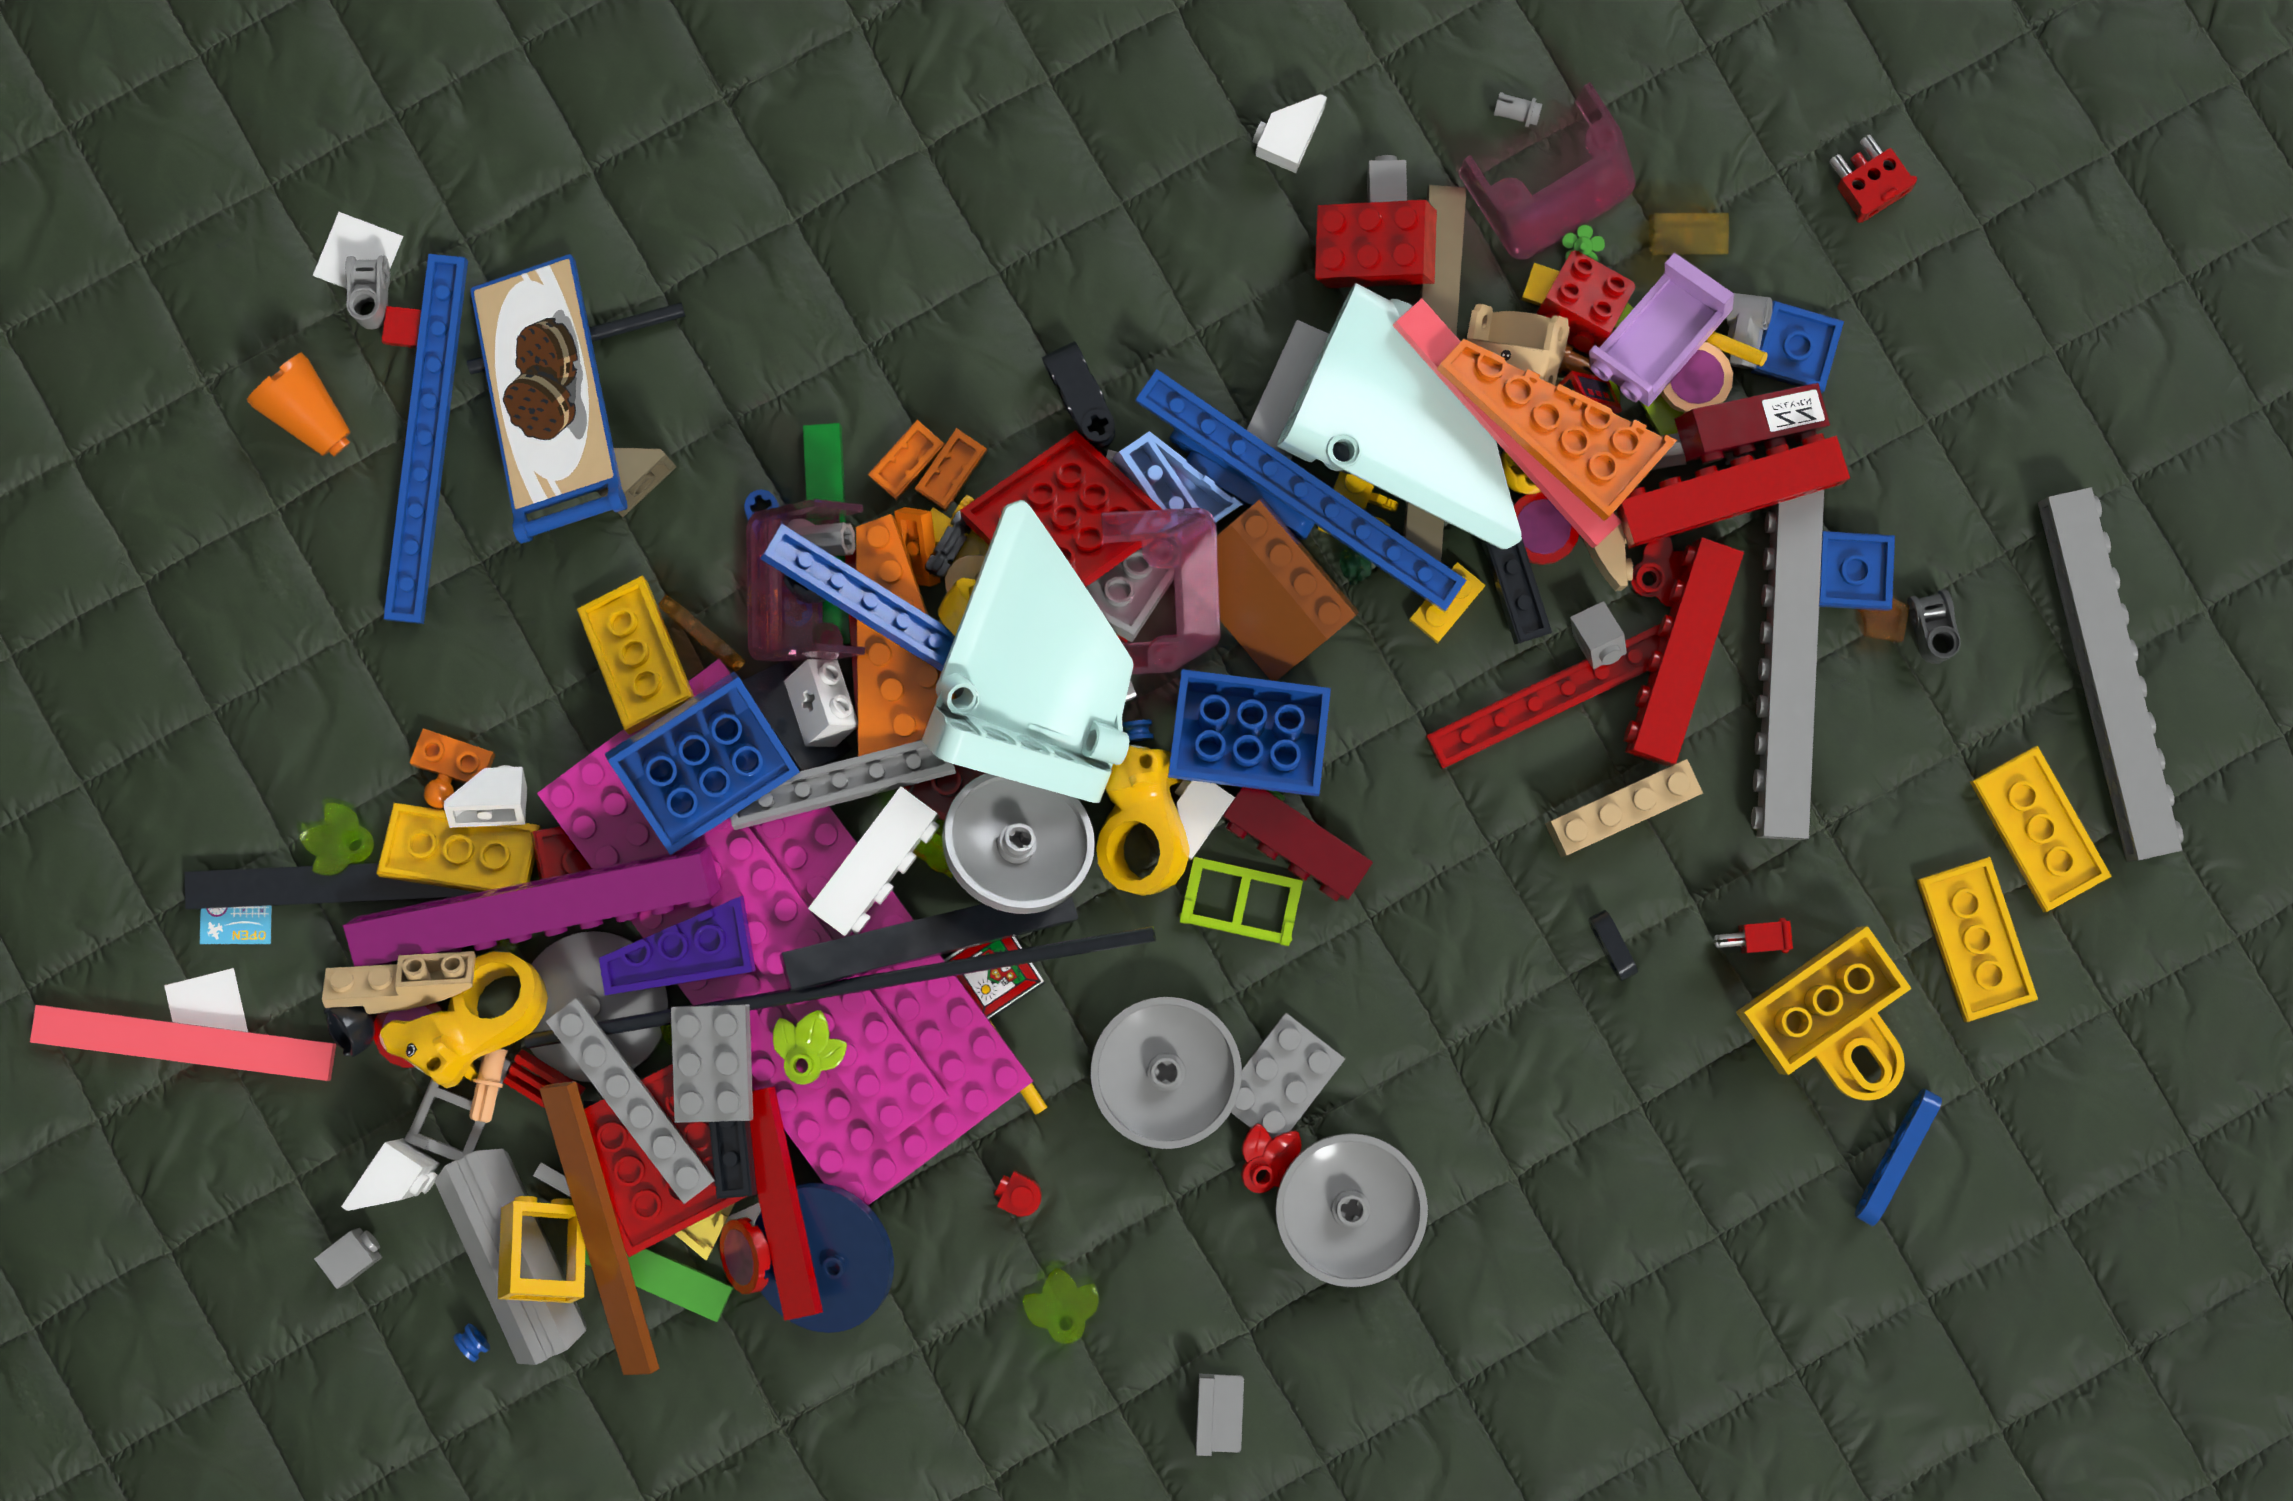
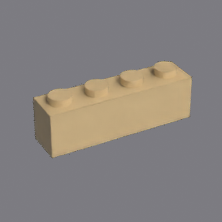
M1686 759L1549 821L1545 825L1560 857H1564L1701 795L1703 792Z

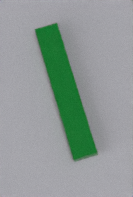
M840 423L803 425L807 521L814 525L846 523L842 425ZM835 556L845 563V556ZM827 600L817 604L812 603L813 646L851 645L849 614Z

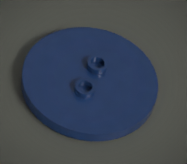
M807 1183L798 1185L796 1188L823 1312L789 1321L816 1332L834 1333L852 1329L876 1312L889 1293L894 1274V1256L890 1239L877 1215L854 1194L828 1184ZM760 1212L754 1226H758L762 1230L767 1241L762 1213ZM771 1260L770 1269L765 1270L764 1277L769 1278L761 1293L769 1304L783 1316Z

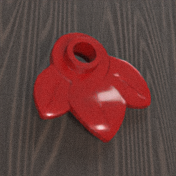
M1670 536L1649 542L1646 545L1642 562L1633 568V579L1630 580L1633 590L1638 595L1643 597L1655 596L1667 607H1672L1673 601L1669 600L1670 592L1674 582L1677 579L1681 580L1685 568L1680 564L1683 551L1673 552ZM1648 572L1653 575L1654 583L1652 586H1647L1643 583L1642 576L1644 573Z
M1259 1123L1250 1129L1241 1148L1246 1161L1241 1172L1242 1182L1245 1187L1254 1193H1265L1274 1186L1279 1187L1285 1171L1297 1155L1300 1154L1301 1138L1298 1131H1289L1271 1139L1266 1129ZM1261 1170H1266V1176L1261 1181H1257V1173Z

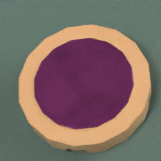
M1704 342L1663 389L1661 396L1671 408L1684 413L1695 408L1723 403L1727 399L1733 384V371L1729 359L1719 348Z

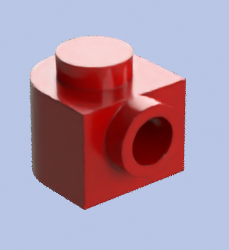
M1016 1170L1011 1178L1006 1175L1003 1176L994 1194L1000 1198L997 1207L1020 1217L1034 1213L1042 1200V1191L1038 1183Z

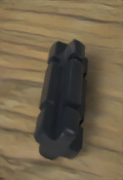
M960 511L956 512L950 522L953 526L947 527L933 550L936 553L935 556L931 554L925 564V570L933 577L942 578L945 576L950 568L948 562L952 563L967 539L965 533L970 534L972 531L961 518Z

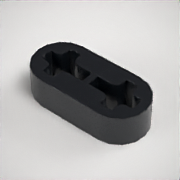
M1603 910L1589 917L1590 927L1619 981L1637 974L1636 964L1609 913Z

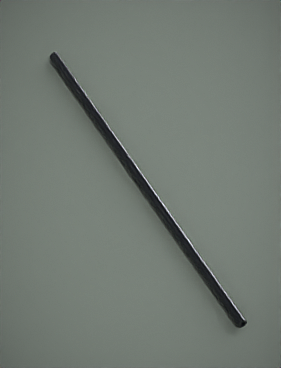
M1150 926L842 979L789 992V989L691 1006L750 1004V1011L1155 942L1156 935L1154 927ZM671 1009L598 1021L597 1023L606 1035L671 1024ZM552 1030L534 1032L524 1037L527 1049L561 1043Z

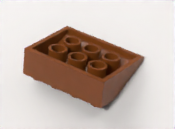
M1264 498L1259 499L1188 560L1179 571L1271 681H1277L1352 620L1359 612Z

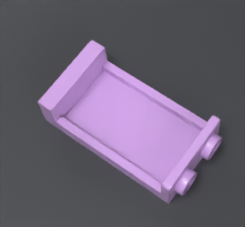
M1673 253L1665 263V273L1600 348L1596 345L1589 351L1591 370L1604 381L1611 380L1618 385L1621 392L1631 401L1638 402L1639 400L1649 407L1733 310L1734 293L1676 253Z

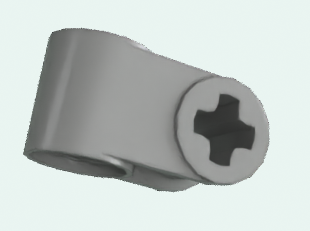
M348 256L345 262L347 310L362 327L371 330L380 328L384 325L386 306H388V288L390 285L388 259L386 256H379L376 260H356L354 256ZM375 302V307L370 314H360L364 304Z

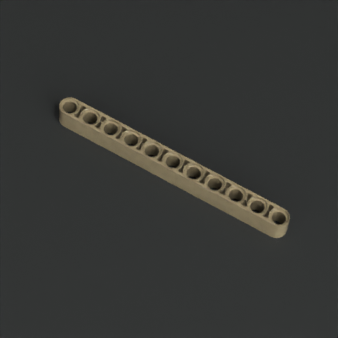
M1428 185L1426 200L1437 210L1435 284H1420L1419 300L1422 298L1457 337L1466 187ZM1405 501L1403 537L1441 562L1444 520Z

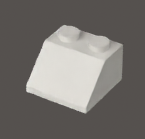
M404 1138L385 1142L341 1207L350 1211L418 1196L421 1192L426 1194L435 1183L434 1181L438 1176L435 1170L440 1163L414 1145L404 1141Z

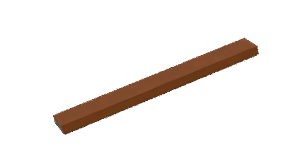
M576 1081L548 1084L540 1088L541 1096L623 1375L652 1374L660 1368Z

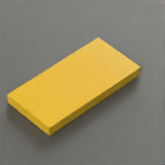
M643 575L577 608L622 726L629 735L652 724L694 697L648 581Z
M2038 746L2030 748L1970 781L2043 912L2054 909L2112 877Z
M394 803L376 874L382 878L472 892H481L530 882L535 861L531 832L542 830L540 825L525 823V825L449 828L445 810Z
M1990 857L1916 880L1964 1022H1970L2038 1000Z

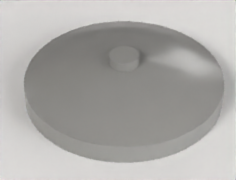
M988 773L969 782L957 794L946 815L942 832L944 856L957 882L978 901L1008 913H1038L1060 905L1080 887L1089 872L1094 856L1095 841L1093 827L1085 808L1077 798Z
M590 931L572 934L547 947L531 964L543 979L548 995L545 1014L531 1033L551 1030L545 1021L575 998L580 999L596 1022L670 1009L668 986L604 995L599 957L634 942L623 936L607 932ZM667 1025L607 1036L630 1067L635 1070L657 1049L665 1034ZM562 1043L530 1048L538 1059L570 1079L591 1082Z
M1151 998L1124 1009L1103 1030L1092 1056L1091 1084L1094 1097L1102 1114L1123 1136L1152 1148H1181L1208 1137L1230 1115L1241 1087V1058L1230 1031L1211 1011L1195 1002L1182 998Z
M1354 1133L1338 1134L1323 1138L1298 1154L1281 1179L1275 1207L1280 1237L1291 1257L1312 1276L1324 1282L1343 1287L1372 1285L1391 1277L1401 1270L1418 1250L1426 1230L1428 1217L1426 1192L1422 1180L1411 1162L1390 1144L1372 1136Z

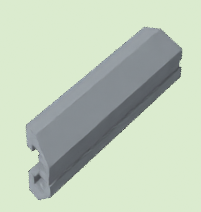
M504 1149L479 1150L466 1155L458 1161L445 1165L434 1182L517 1364L537 1365L554 1355L568 1350L586 1332V1321L576 1301L572 1303L497 1299L501 1207L514 1201L515 1197L528 1196L509 1153ZM522 1216L520 1278L566 1281L538 1217Z

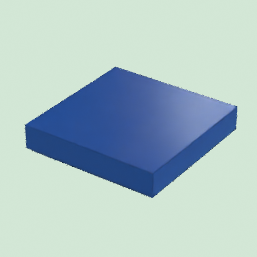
M1772 301L1771 321L1767 330H1763L1760 350L1767 352L1768 356L1762 367L1757 365L1756 369H1752L1751 373L1798 387L1818 383L1820 391L1823 393L1844 321Z
M1822 531L1819 607L1892 610L1895 535Z

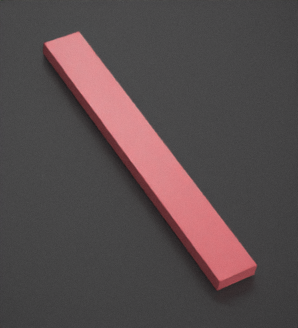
M1422 298L1393 324L1394 328L1591 548L1596 547L1622 522L1614 512L1607 520L1603 521L1436 369L1461 341Z
M45 1005L35 1006L30 1038L31 1043L331 1081L336 1043Z

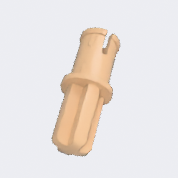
M499 1049L482 1056L477 1079L473 1078L476 1087L469 1114L470 1119L485 1123L492 1120L498 1088H503L500 1080L508 1050Z

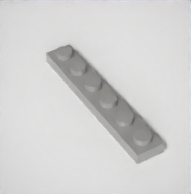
M920 740L800 771L797 775L731 816V823L734 830L894 790L900 788V786L905 787L956 774L954 764L936 757Z
M575 998L545 1021L683 1204L715 1181V1177L579 998Z

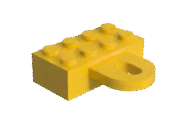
M1868 926L1856 927L1736 1011L1741 1021L1779 1074L1789 1075L1812 1058H1815L1840 1092L1858 1100H1876L1888 1095L1897 1087L1903 1076L1905 1062L1902 1048L1878 1012L1912 988ZM1859 1045H1863L1869 1050L1881 1068L1880 1078L1873 1083H1869L1864 1079L1851 1059L1853 1049Z

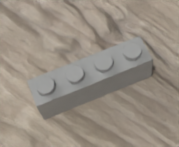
M1299 320L1296 321L1247 428V431L1290 460L1293 454L1277 447V442L1329 335Z

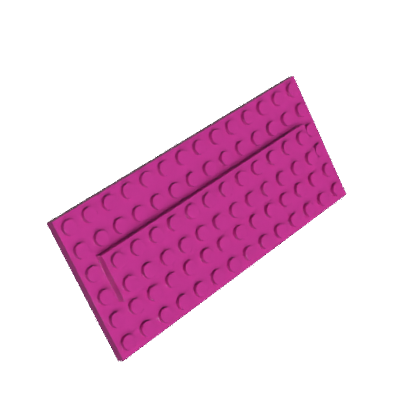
M718 659L688 682L693 695L696 696L731 673L722 660ZM623 729L537 793L592 869L669 854L605 756L606 752L642 729L630 735ZM830 806L734 830L731 818H728L677 851L710 845L721 889L710 898L711 902L706 905L688 908L687 903L674 905L675 909L673 911L660 915H652L651 910L638 912L639 917L630 921L641 936L646 938L732 899L744 896L756 971L678 984L692 1005L788 989L779 956L782 952L845 937L808 909L857 845L855 839ZM892 890L881 905L875 901L866 914L871 918L860 933L914 921V919ZM941 955L849 978L945 962ZM956 976L750 1011L753 1088L759 1090L775 1086L784 1130L823 1183L842 1188L854 1194L867 1205H870L1034 1081ZM816 1010H821L828 1022L829 1039H839L847 1042L845 1056L837 1067L821 1071L820 1076L814 1082L805 1085L796 1084L787 1077L784 1070L785 1060L774 1049V1026L779 1018L786 1019L797 1026V1023L806 1015ZM800 1058L796 1066L798 1071L804 1073L808 1069V1063L805 1059Z

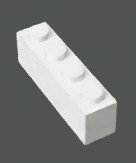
M900 786L808 909L845 937H848L852 932L859 934L871 918L866 913L876 901L881 905L894 888L889 882L898 871L904 874L916 859L917 855L913 853L916 846L921 840L927 844L940 827L935 822L939 817L938 813Z

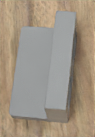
M1199 1373L1196 1427L1197 1456H1212V1452L1238 1453L1241 1451L1243 1376Z

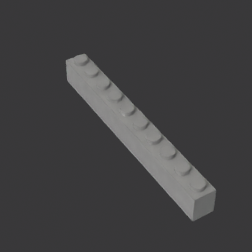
M2092 487L2047 497L2038 502V507L2126 861H2139L2182 851L2183 830L2180 823L2174 819L2171 807L2174 805V794L2171 787L2165 783L2162 771L2165 769V758L2161 749L2156 746L2154 738L2156 722L2152 713L2147 710L2144 698L2147 696V686L2144 678L2138 674L2135 662L2138 660V650L2135 642L2129 638L2126 626L2129 624V614L2126 606L2120 602L2117 590L2120 588V578L2117 570L2111 566L2108 554L2111 552V542L2108 534L2105 531L2103 532L2099 518L2102 516L2101 502L2097 496H2094Z
M1824 490L1772 505L1771 511H1767L1765 516V533H1770V547L1765 548L1763 555V569L1768 570V585H1763L1761 604L1762 607H1767L1766 621H1762L1760 626V643L1765 644V657L1760 658L1758 665V679L1763 681V695L1758 696L1756 704L1757 717L1762 718L1761 732H1757L1755 737V754L1760 755L1759 770L1755 769L1753 775V790L1758 792V807H1753L1751 826L1752 829H1757L1756 838L1809 839Z

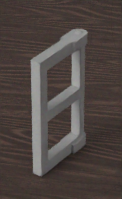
M505 1058L500 1084H503L512 1060ZM431 1078L404 1141L410 1145H415L451 1160L458 1161L474 1152L486 1123L475 1121L463 1151L420 1134L435 1097L469 1111L472 1105L471 1099L439 1087L440 1085Z

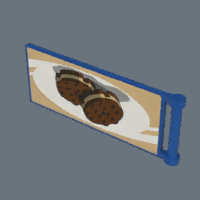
M570 254L472 287L470 292L513 513V531L517 541L523 544L532 541L535 535L613 510L615 513L626 510L628 507L627 500L621 486L574 257ZM608 488L607 496L528 522L526 514Z

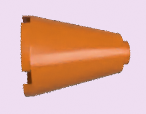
M300 352L280 366L281 370L272 377H267L248 396L247 401L252 408L320 455L325 456L327 453H330L335 457L350 444L346 437L351 431L310 360Z

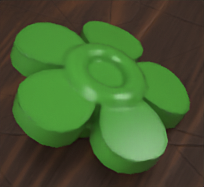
M1581 225L1577 230L1578 238L1573 233H1567L1563 237V246L1573 248V250L1566 253L1565 260H1567L1572 251H1579L1598 261L1597 255L1592 251H1602L1605 247L1604 239L1601 236H1595L1590 240L1593 229L1589 225Z

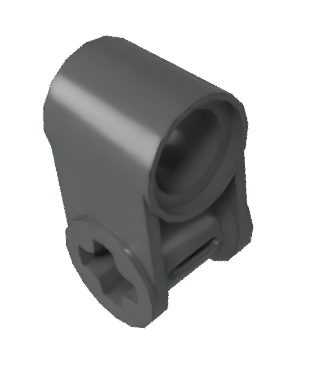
M1942 589L1939 590L1937 595L1917 598L1916 596L1908 597V615L1914 628L1921 657L1931 664H1940L1953 657L1960 649L1961 638L1949 591ZM1934 636H1938L1946 642V653H1939L1934 649L1932 645Z

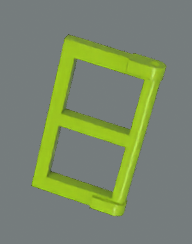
M1194 857L1182 912L1179 914L1180 923H1189L1289 946L1292 941V932L1303 881ZM1202 869L1242 877L1232 922L1193 914ZM1251 880L1290 888L1280 933L1241 925Z

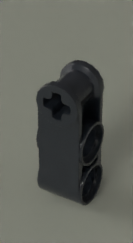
M1073 341L1041 357L1052 382L1058 388L1060 397L1069 415L1074 419L1082 436L1097 449L1109 446L1115 438V422L1098 383L1092 373L1090 374L1088 365L1077 343ZM1098 422L1100 426H1105V434L1099 436L1097 431H1093L1092 424Z

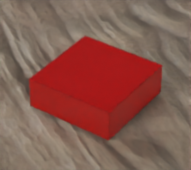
M386 306L382 343L384 345L417 348L421 310Z

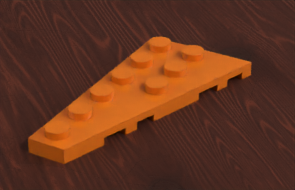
M1463 339L1436 368L1603 521L1611 516L1677 441V439L1668 435L1662 437L1646 429L1647 425L1637 420L1631 422L1614 414L1611 408L1561 384L1555 386L1539 378L1540 374L1529 369L1523 371L1506 363L1504 357L1466 339Z
M889 514L857 526L856 570L928 615L894 516ZM857 619L858 756L922 740L938 698L936 684L940 678L941 671ZM955 691L952 694L951 699L957 698Z

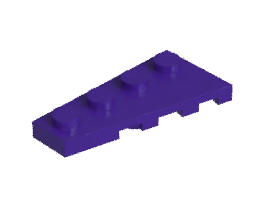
M739 896L658 933L599 957L604 995L756 971L744 896Z

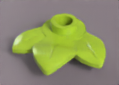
M821 1010L809 1013L797 1023V1026L783 1018H779L774 1026V1049L785 1060L784 1070L787 1077L796 1084L805 1085L814 1082L820 1076L821 1071L837 1067L845 1056L847 1042L839 1039H829L828 1022ZM800 1058L805 1059L808 1063V1069L804 1073L798 1071L796 1066Z

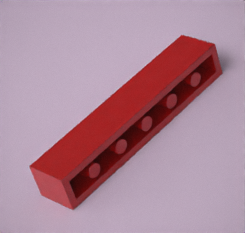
M1823 433L1816 434L1801 440L1803 446L1790 450L1788 444L1780 445L1767 450L1766 457L1753 460L1752 455L1743 456L1730 461V468L1720 471L1717 470L1716 465L1706 467L1694 472L1696 478L1683 482L1680 476L1660 482V489L1646 492L1645 487L1634 489L1616 509L1619 519L1622 521L1621 526L1628 548L1842 485L1850 479V475L1837 435L1825 439Z
M1703 537L1694 541L1692 545L1688 544L1686 546L1680 563L1681 566L1685 567L1681 580L1677 579L1674 582L1669 596V600L1673 601L1670 614L1664 615L1659 626L1658 636H1661L1662 639L1658 651H1652L1647 663L1646 670L1651 673L1647 685L1641 686L1636 697L1635 706L1639 707L1636 720L1629 722L1624 734V741L1628 742L1625 750L1626 753L1664 766L1676 764L1741 564L1743 551Z

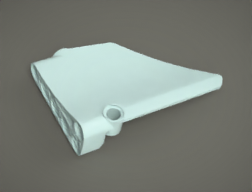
M1355 283L1337 316L1280 435L1277 447L1308 462L1318 459L1331 470H1344L1500 549H1508L1516 545L1522 539L1521 530L1496 440L1394 328L1393 324L1413 306L1398 299L1388 300ZM1335 443H1342L1347 446L1349 450L1347 461L1342 462L1335 458L1332 450Z
M1024 500L1007 504L1002 511L940 678L936 684L938 698L922 737V742L936 757L946 762L1085 801L1099 803L1112 773L1111 768L1113 764H1121L1129 749V736L1123 732L1122 714L1133 670V660L1033 509ZM964 687L960 697L951 699L955 690Z

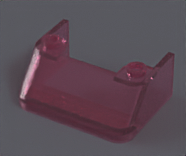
M1591 82L1583 86L1575 102L1590 125L1585 135V145L1593 157L1591 160L1534 195H1531L1525 184L1516 178H1504L1490 186L1471 155L1463 161L1458 175L1508 253L1514 258L1529 259L1561 240L1567 233L1574 232L1581 225L1587 224L1627 199L1635 188L1636 178L1622 131Z
M811 499L752 514L747 524L746 544L748 649L753 659L759 661L835 660L865 655V647L842 645L843 638L835 624L823 623L822 602L807 604L797 600L783 581L785 574L760 559L781 524L787 527L788 523L794 519H805L814 525L840 523L839 517L863 512L862 504Z
M1202 508L1102 513L1103 543L1142 541V554L1149 565L1156 568H1174L1177 634L1162 635L1152 640V642L1122 643L1133 660L1132 674L1172 672L1213 649L1218 644L1221 635L1217 532L1213 515Z

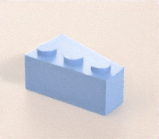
M1150 431L1119 451L1112 458L1125 476L1171 516L1172 526L1165 530L1163 534L1170 543L1177 547L1182 546L1242 505L1236 498L1229 496L1216 486L1215 482L1208 476L1202 475L1188 464L1185 458Z

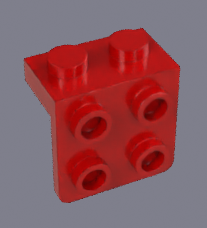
M1572 251L1536 314L1552 318L1553 315L1567 318L1568 326L1570 327L1567 343L1589 355V351L1594 345L1600 348L1610 336L1635 290V284L1630 279L1579 251Z

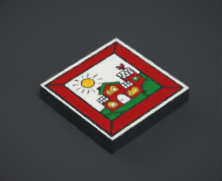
M1014 936L958 950L944 960L947 962L1022 949V946ZM1033 963L956 976L989 1021L1045 984Z

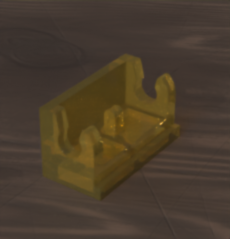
M1655 213L1649 215V250L1653 252V255H1673V253L1677 255L1728 254L1729 213Z

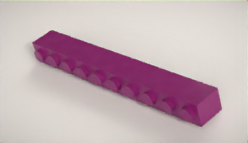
M709 845L675 852L672 855L664 854L357 916L344 924L343 928L354 967L390 965L392 961L398 960V955L462 952L461 947L474 945L475 950H483L497 945V940L509 938L510 943H518L531 939L532 933L544 931L545 936H554L568 930L567 926L580 924L581 929H589L603 924V919L615 917L616 922H624L639 917L638 912L648 910L652 911V915H660L673 911L675 909L674 905L687 903L688 908L700 907L710 903V898L721 888Z

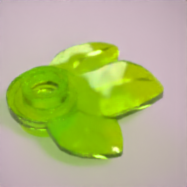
M327 803L325 805L324 817L326 825L311 828L299 835V839L310 853L317 856L312 870L321 875L340 873L350 863H358L367 859L374 849V839L366 828L359 826L356 813L349 807L337 803ZM353 841H362V845L358 850L353 851L349 849Z
M1055 1268L1048 1275L1043 1287V1294L1031 1293L1023 1297L1024 1310L1033 1325L1048 1329L1052 1338L1062 1344H1071L1081 1338L1085 1331V1321L1096 1312L1099 1303L1095 1284H1087L1077 1289L1071 1276L1059 1268ZM1066 1317L1071 1318L1073 1321L1072 1327L1066 1331L1061 1330L1059 1327L1060 1321Z

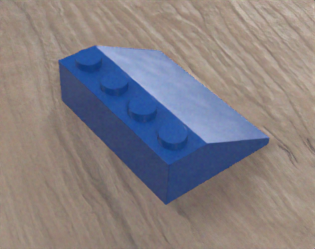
M1182 669L1168 778L1319 797L1331 688Z
M735 672L727 675L605 753L608 762L670 855L800 773Z

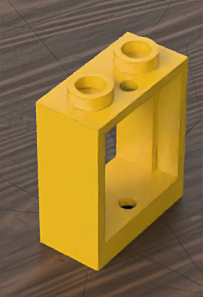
M518 1196L511 1203L501 1207L497 1299L572 1303L584 1298L586 1246L572 1199H553L550 1204L537 1203V1197ZM522 1216L568 1219L566 1281L520 1278Z

